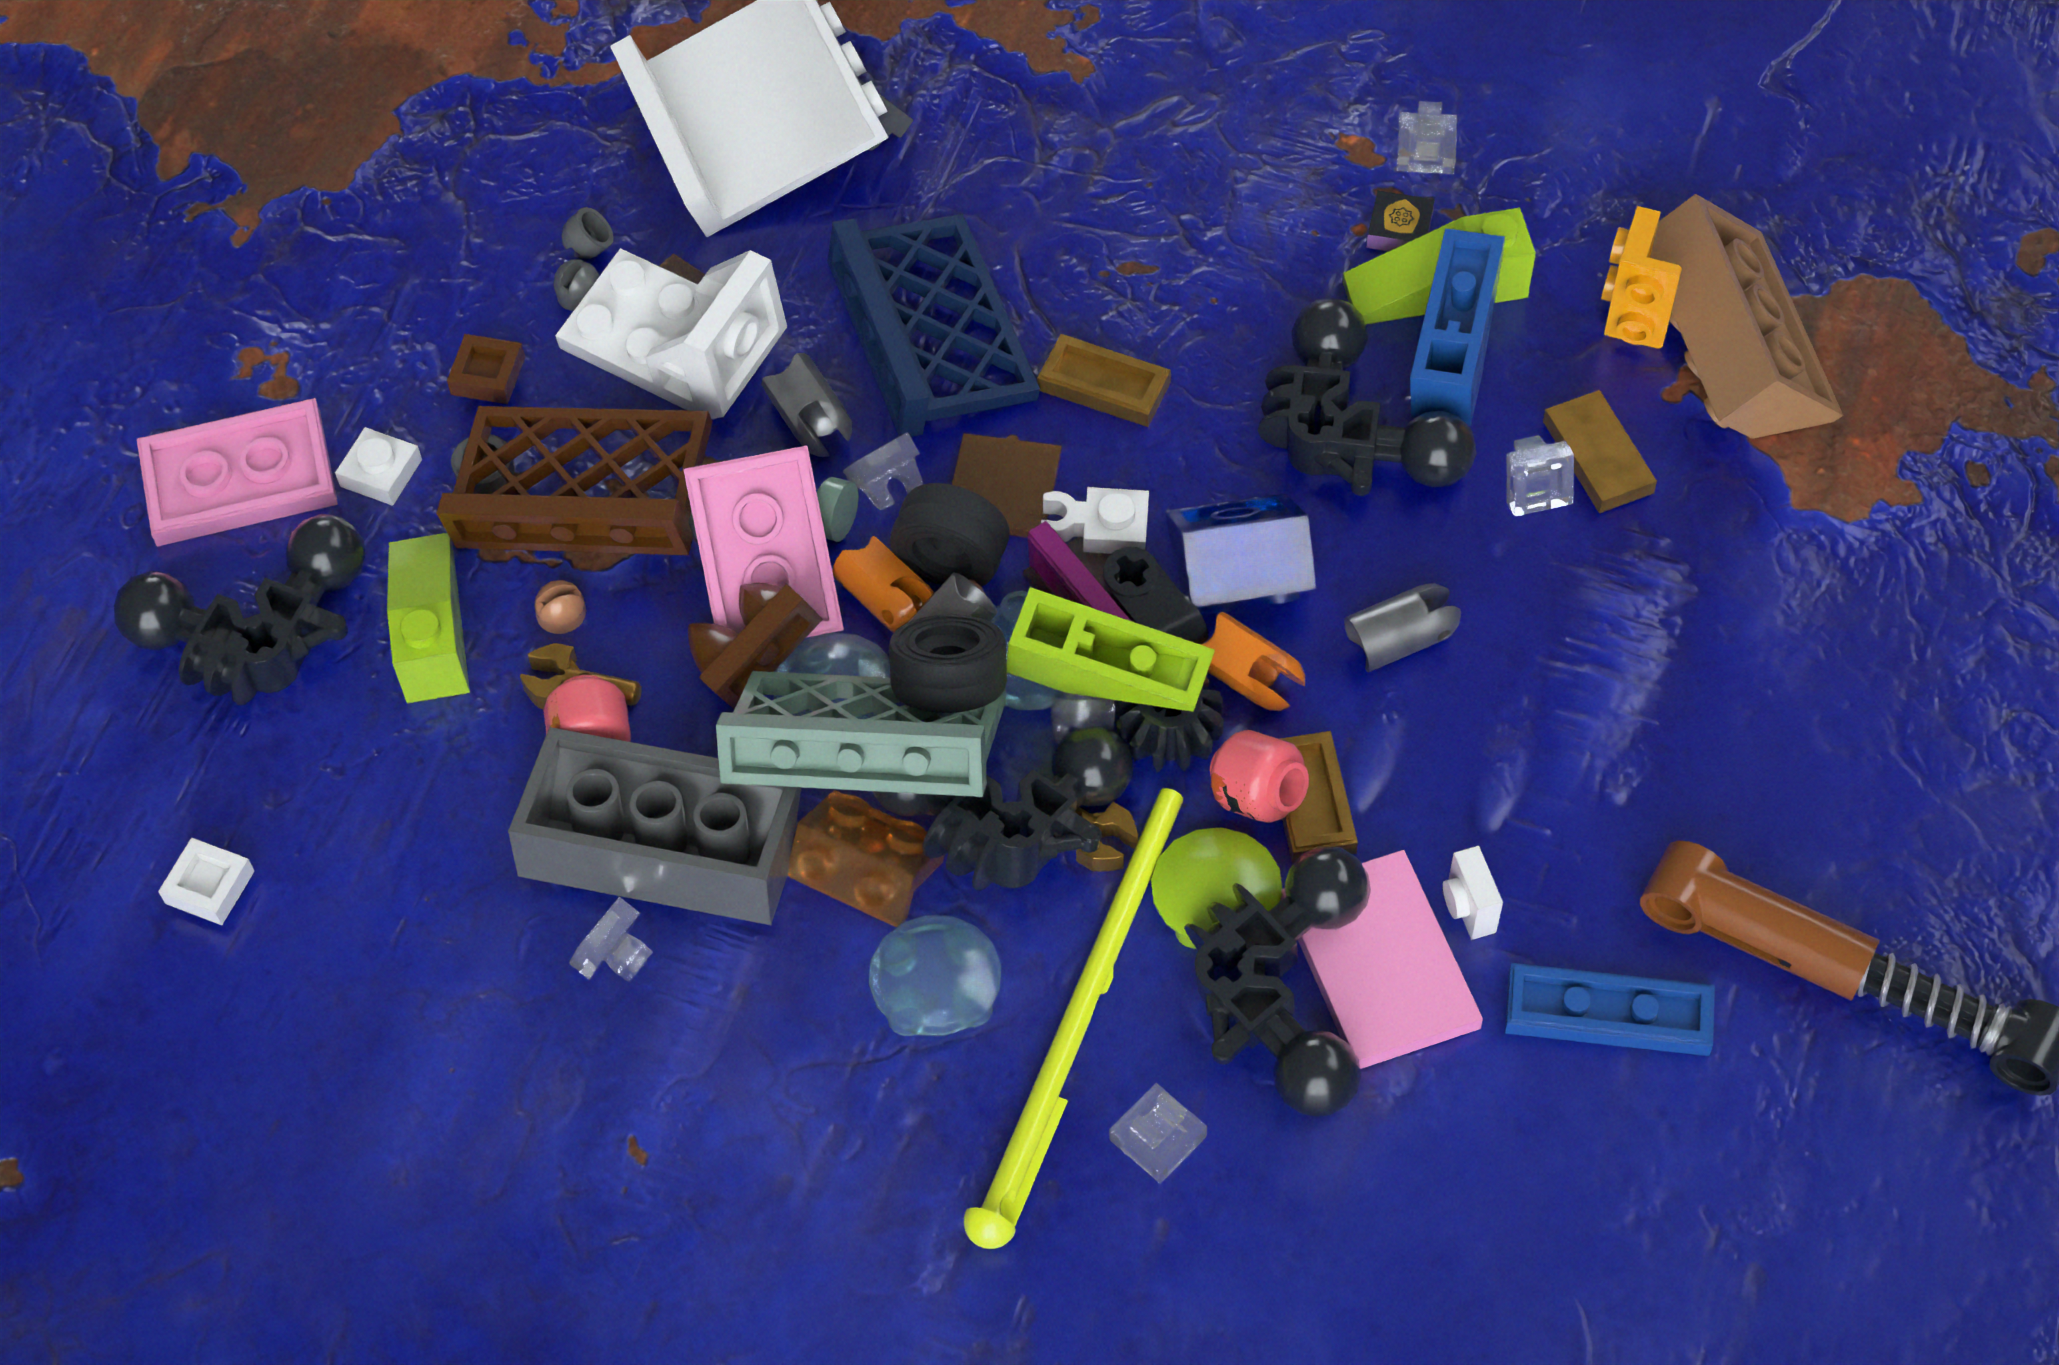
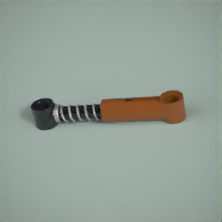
M1678 840L1670 842L1666 847L1640 897V907L1655 923L1677 933L1692 934L1701 931L1851 1001L1856 992L1858 997L1869 993L1879 998L1881 1007L1891 1003L1902 1008L1903 1017L1910 1016L1913 1013L1923 1018L1926 1028L1937 1024L1947 1029L1949 1038L1955 1037L1958 1034L1969 1039L1971 1048L1978 1047L1981 1052L1986 1051L1987 1056L1991 1055L1989 1060L1993 1074L2013 1089L2038 1096L2050 1095L2057 1090L2059 1085L2058 1006L2035 999L2020 1000L2014 1005L2013 1009L2010 1006L2005 1007L2004 1003L2000 1005L1995 1004L1994 1006L1986 1003L1984 994L1974 998L1963 993L1964 989L1961 984L1955 985L1952 988L1941 983L1939 974L1928 977L1919 973L1915 963L1906 967L1895 962L1893 953L1885 957L1875 953L1880 939L1729 872L1723 860L1702 845Z

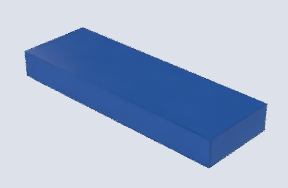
M1511 963L1508 973L1505 1034L1710 1056L1713 1048L1715 985Z

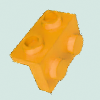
M1637 206L1630 230L1619 227L1613 243L1609 262L1619 266H1610L1601 300L1611 302L1604 335L1622 339L1630 344L1645 345L1659 349L1663 347L1682 268L1677 264L1651 258L1661 212Z

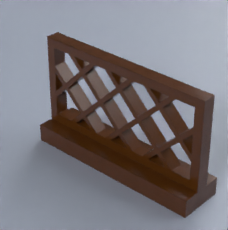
M478 406L453 493H442L436 514L456 548L689 555L694 534L688 523L691 505L684 469L702 466L713 421L709 411ZM492 427H516L521 432L520 435L494 452L487 445ZM559 428L574 429L577 432L578 436L553 453H550L541 442V440ZM615 430H631L636 435L635 438L610 455L598 443ZM673 431H691L689 442L669 456L656 444ZM533 446L543 459L515 478L505 465ZM591 448L601 461L572 479L562 466ZM648 449L659 462L631 481L621 467ZM495 471H498L507 482V484L492 494H473L475 485ZM553 472L565 484L549 496L529 495L527 492L528 489ZM610 474H613L623 485L622 488L609 497H588L584 493ZM669 475L678 483L675 499L646 498L643 494Z

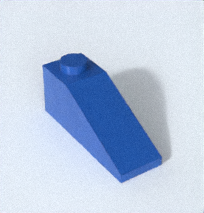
M1445 228L1410 376L1411 417L1416 418L1423 412L1442 410L1460 416L1468 426H1471L1483 373L1505 236Z

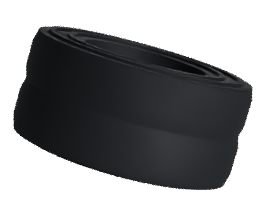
M928 483L915 487L905 497L899 511V516L891 530L890 545L893 553L916 575L930 582L942 585L954 572L968 580H975L982 587L989 583L997 572L1001 556L1009 540L1010 529L1002 512L994 504L977 493L951 484Z
M934 615L904 624L893 633L889 644L890 680L895 697L912 708L936 713L970 711L994 702L1003 694L1007 683V654L1004 634L995 624L967 615Z

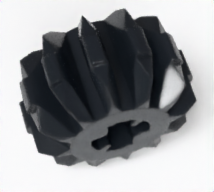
M1207 676L1194 712L1116 701V715L1119 716L1117 734L1126 743H1130V753L1134 762L1148 756H1153V766L1159 772L1166 765V761L1175 760L1176 764L1185 772L1188 766H1190L1191 755L1205 760L1208 759V756L1212 753L1213 741L1219 740L1223 734L1224 719L1221 717L1223 699L1220 691L1209 690L1210 680Z

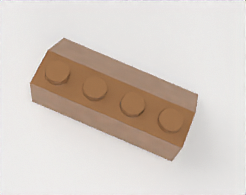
M1694 194L1661 219L1658 223L1651 258L1677 264L1682 268L1670 322L1682 334L1688 348L1684 352L1685 360L1692 372L1701 379L1708 396L1704 399V405L1714 422L1722 428L1730 427L1754 439L1832 423L1844 416L1762 232L1697 194Z

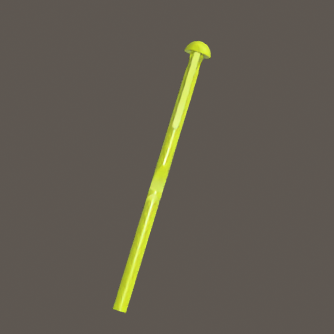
M1163 788L1158 793L981 1208L972 1207L965 1211V1232L969 1239L979 1247L985 1249L1000 1248L1007 1244L1016 1232L1015 1226L1068 1100L1059 1097V1094L1087 1031L1100 994H1105L1108 991L1113 980L1114 964L1152 877L1158 857L1163 851L1182 806L1183 797L1175 790Z

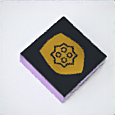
M1377 190L1366 248L1391 251L1429 233L1435 199Z

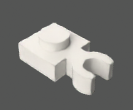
M1087 487L1086 502L1075 501L1073 497L1063 492H1047L1043 495V514H1057L1062 516L1063 519L1059 521L1041 520V523L1047 521L1064 542L1069 541L1074 536L1084 537L1083 552L1112 554L1115 550L1123 547H1138L1145 550L1149 491Z

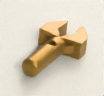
M558 643L538 648L530 652L528 658L532 669L555 672L559 675L541 680L535 676L520 674L524 691L540 709H544L548 695L559 685L563 684L567 679L579 675H594L615 684L623 692L627 705H636L641 697V685L639 682L580 670L576 665L577 658L574 647Z
M1112 802L1107 810L1102 813L1090 814L1080 807L1076 810L1075 813L1101 830L1103 838L1107 836L1117 837L1124 844L1135 850L1138 843V833L1133 817L1127 809ZM1102 842L1099 849L1095 852L1089 853L1076 849V861L1092 871H1114L1124 868V854L1111 846L1104 845Z

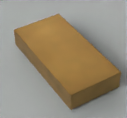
M1060 334L1037 377V383L1041 392L1148 427L1171 383V370Z
M1600 390L1545 409L1543 419L1545 426L1599 513L1654 494L1657 480Z
M1331 731L1280 738L1294 744L1302 753L1309 775L1307 793L1301 805L1282 819L1292 863H1295L1301 854L1318 846L1341 847L1351 854H1356L1358 841Z

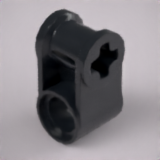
M1123 547L1115 550L1107 557L1103 566V581L1105 583L1103 588L1132 622L1200 645L1208 640V629L1200 611L1186 595L1180 592L1157 563L1155 557L1148 551L1138 547Z

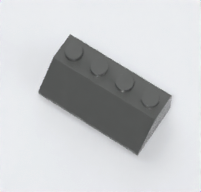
M549 727L508 830L518 877L771 925L789 872L802 787L720 783L718 758Z

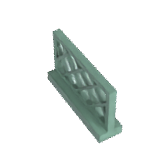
M752 671L733 713L722 712L716 724L720 783L983 797L987 785L986 762L1006 702V687L998 699L986 706L964 712L936 713L918 710L907 705L899 707L894 704L900 701L895 697L891 687V680L888 677ZM764 695H782V697L770 700ZM836 698L847 699L838 703H833L831 701ZM806 709L813 711L802 716L792 715ZM870 712L877 714L867 719L856 718ZM934 715L941 717V719L933 722L921 721Z

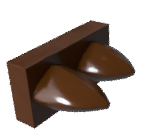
M768 583L740 585L739 609L746 626L740 633L712 623H690L688 625V640L691 654L697 668L702 673L699 678L733 709H735L752 671L774 672L823 620L788 584H785L782 588Z

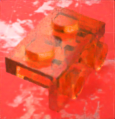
M833 790L798 822L789 859L788 876L894 927H900L907 920L914 891L943 863L945 855L931 859L923 854L922 847L927 832L917 823L900 820L869 806L860 797Z

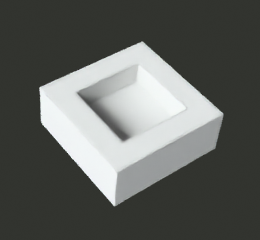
M365 427L335 474L340 487L393 506L419 466L422 458L417 445Z
M191 838L158 892L165 904L223 925L253 875L254 869L248 858Z
M1476 846L1454 852L1449 880L1443 881L1444 898L1451 916L1454 919H1463L1471 940L1496 933L1503 901L1480 847Z

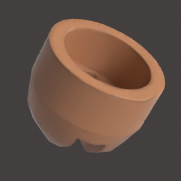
M565 580L550 581L540 588L536 596L534 605L539 625L544 630L550 633L564 634L575 630L583 622L586 615L584 597L573 583Z

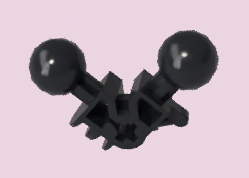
M1334 297L1317 299L1302 308L1291 333L1292 344L1296 354L1306 366H1281L1267 373L1265 384L1269 392L1264 395L1261 404L1265 417L1258 426L1259 436L1265 442L1275 447L1287 449L1288 459L1298 471L1309 475H1338L1350 483L1351 491L1358 496L1367 495L1372 489L1375 460L1402 463L1404 470L1415 482L1429 487L1451 486L1465 477L1473 465L1477 451L1472 430L1460 416L1442 410L1423 412L1411 420L1406 428L1379 425V402L1359 400L1348 407L1351 371L1344 370L1359 360L1368 341L1367 326L1362 314L1350 302ZM1318 406L1321 407L1320 434L1314 435L1315 413Z
M320 514L303 520L290 533L286 547L287 567L291 571L290 577L285 585L264 578L254 595L260 613L247 618H243L236 600L218 593L207 611L194 606V598L188 588L170 573L149 571L131 577L118 590L114 603L115 625L125 638L139 648L161 650L176 645L180 641L187 643L179 665L180 681L185 685H195L203 680L205 690L214 696H222L232 690L233 701L237 705H245L252 700L257 691L272 693L290 686L297 678L300 665L306 655L309 654L311 648L329 639L341 640L345 638L348 633V626L344 617L319 608L316 605L324 592L330 593L348 587L361 574L366 554L364 540L357 529L340 516Z
M1100 726L1079 727L1063 736L1052 756V772L1054 777L1049 780L1035 770L1030 771L1019 782L1016 802L1003 803L1000 783L988 775L983 797L872 792L876 800L886 810L895 814L919 816L931 812L937 816L925 836L922 847L923 854L932 859L939 858L948 853L946 870L956 876L966 875L974 871L972 887L978 891L983 890L991 883L1007 888H1018L1034 881L1042 867L1050 859L1057 858V853L1076 849L1091 853L1099 849L1102 837L1101 830L1075 812L1081 805L1103 806L1121 797L1133 777V760L1129 745L1116 732Z
M1318 846L1301 854L1291 866L1284 885L1286 897L1269 912L1247 889L1235 883L1232 888L1238 903L1230 909L1221 903L1213 902L1207 907L1213 925L1204 930L1188 923L1184 929L1198 950L1194 962L1198 992L1206 1005V1014L1211 1016L1214 1039L1211 1047L1213 1059L1219 1064H1229L1247 1046L1253 1049L1262 1042L1276 1058L1273 1069L1275 1087L1283 1101L1304 1115L1327 1116L1346 1107L1357 1093L1361 1079L1359 1059L1351 1046L1337 1035L1326 1031H1305L1292 1016L1295 1013L1294 994L1279 977L1298 962L1296 941L1312 927L1315 929L1337 930L1354 922L1366 908L1371 888L1369 875L1356 856L1341 847ZM1221 966L1229 972L1238 967L1239 979L1232 982L1229 978L1223 976L1215 981L1214 968Z

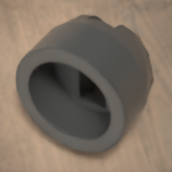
M583 207L564 224L562 228V243L565 249L572 247L575 251L574 257L591 259L601 254L613 243V232L607 220L599 212L592 208Z
M580 259L566 261L558 267L554 276V289L557 301L563 308L570 311L576 309L599 278L595 267ZM571 282L569 289L566 288V286Z

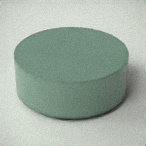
M830 477L819 487L817 497L826 539L839 542L846 537L854 522L858 507V488L854 482Z

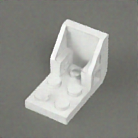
M620 248L555 336L560 349L686 410L709 411L711 419L724 417L787 328V323L771 260L751 250L711 267L697 285Z

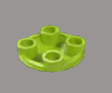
M1222 827L1198 829L1174 840L1158 857L1151 878L1153 903L1166 925L1175 931L1178 941L1186 947L1197 949L1184 929L1186 924H1194L1204 930L1213 925L1207 907L1213 902H1218L1230 909L1238 903L1232 888L1235 883L1247 889L1269 912L1280 902L1282 897L1281 889L1283 888L1280 868L1268 849L1245 833Z

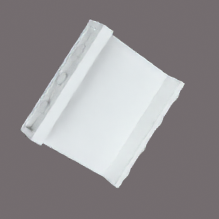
M757 0L648 61L630 35L610 46L686 208L706 237L889 138L878 118L888 111L872 81L864 85L860 84L857 77L867 71L851 41L840 45L837 37L846 33L830 1L820 6L817 0Z

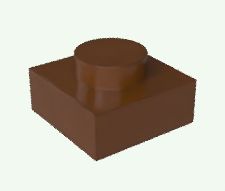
M464 334L447 378L450 394L508 404L525 360L522 343Z

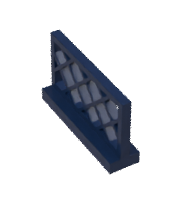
M963 214L864 231L859 230L855 219L832 223L827 262L900 439L923 435L926 421L1038 400L1040 387ZM954 236L959 250L952 258L926 245L933 239ZM890 247L906 254L900 265L895 267L875 258L872 250ZM916 260L943 271L935 284L908 273ZM953 276L976 286L978 293L972 301L945 289ZM898 286L925 298L917 311L893 301L892 294ZM935 303L962 315L954 328L927 317ZM972 320L995 330L997 337L992 345L964 334ZM916 330L944 342L935 356L912 346L910 339ZM954 347L982 359L973 373L945 361ZM991 364L1014 374L1018 383L999 386L984 379L983 376ZM938 375L962 386L963 389L958 395L935 399L929 384L934 376Z

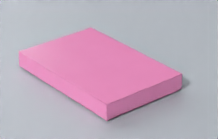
M316 398L137 439L151 535L157 547L338 505L320 409Z
M808 446L684 469L714 624L730 628L737 633H740L746 627L739 609L740 585L768 583L782 588L785 584H788L823 619L806 638L844 631Z
M1405 850L1362 863L1369 875L1371 892L1366 908L1354 922L1337 930L1315 929L1312 927L1298 939L1341 1039L1346 1041L1359 1059L1360 1069L1479 1030L1483 1021L1481 1013ZM1285 888L1281 889L1282 897L1280 901L1286 897Z

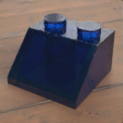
M1286 493L1165 511L1182 593L1196 607L1200 606L1201 612L1221 613L1231 611L1238 607L1237 600L1262 597V602L1266 604L1287 603L1299 599V591L1316 589L1308 515Z

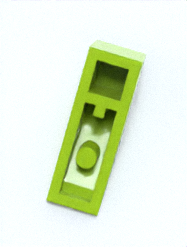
M1514 208L1461 217L1344 272L1342 281L1348 301L1362 314L1365 324L1425 315L1445 228L1505 236L1495 303L1528 298L1536 252L1521 209Z
M448 533L389 542L387 615L392 664L407 704L470 693L451 538Z
M1030 587L1008 644L1006 665L1007 673L1065 693L1194 712L1215 649Z

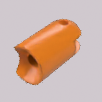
M875 536L871 537L869 544L863 549L843 550L833 565L832 573L834 578L893 633L908 623L934 594L928 584Z
M1221 612L1217 615L1213 636L1206 643L1201 644L1215 649L1208 673L1266 710L1281 711L1289 708L1290 705L1268 687L1273 685L1280 673L1299 685L1305 686V673L1301 664L1286 651L1229 614Z

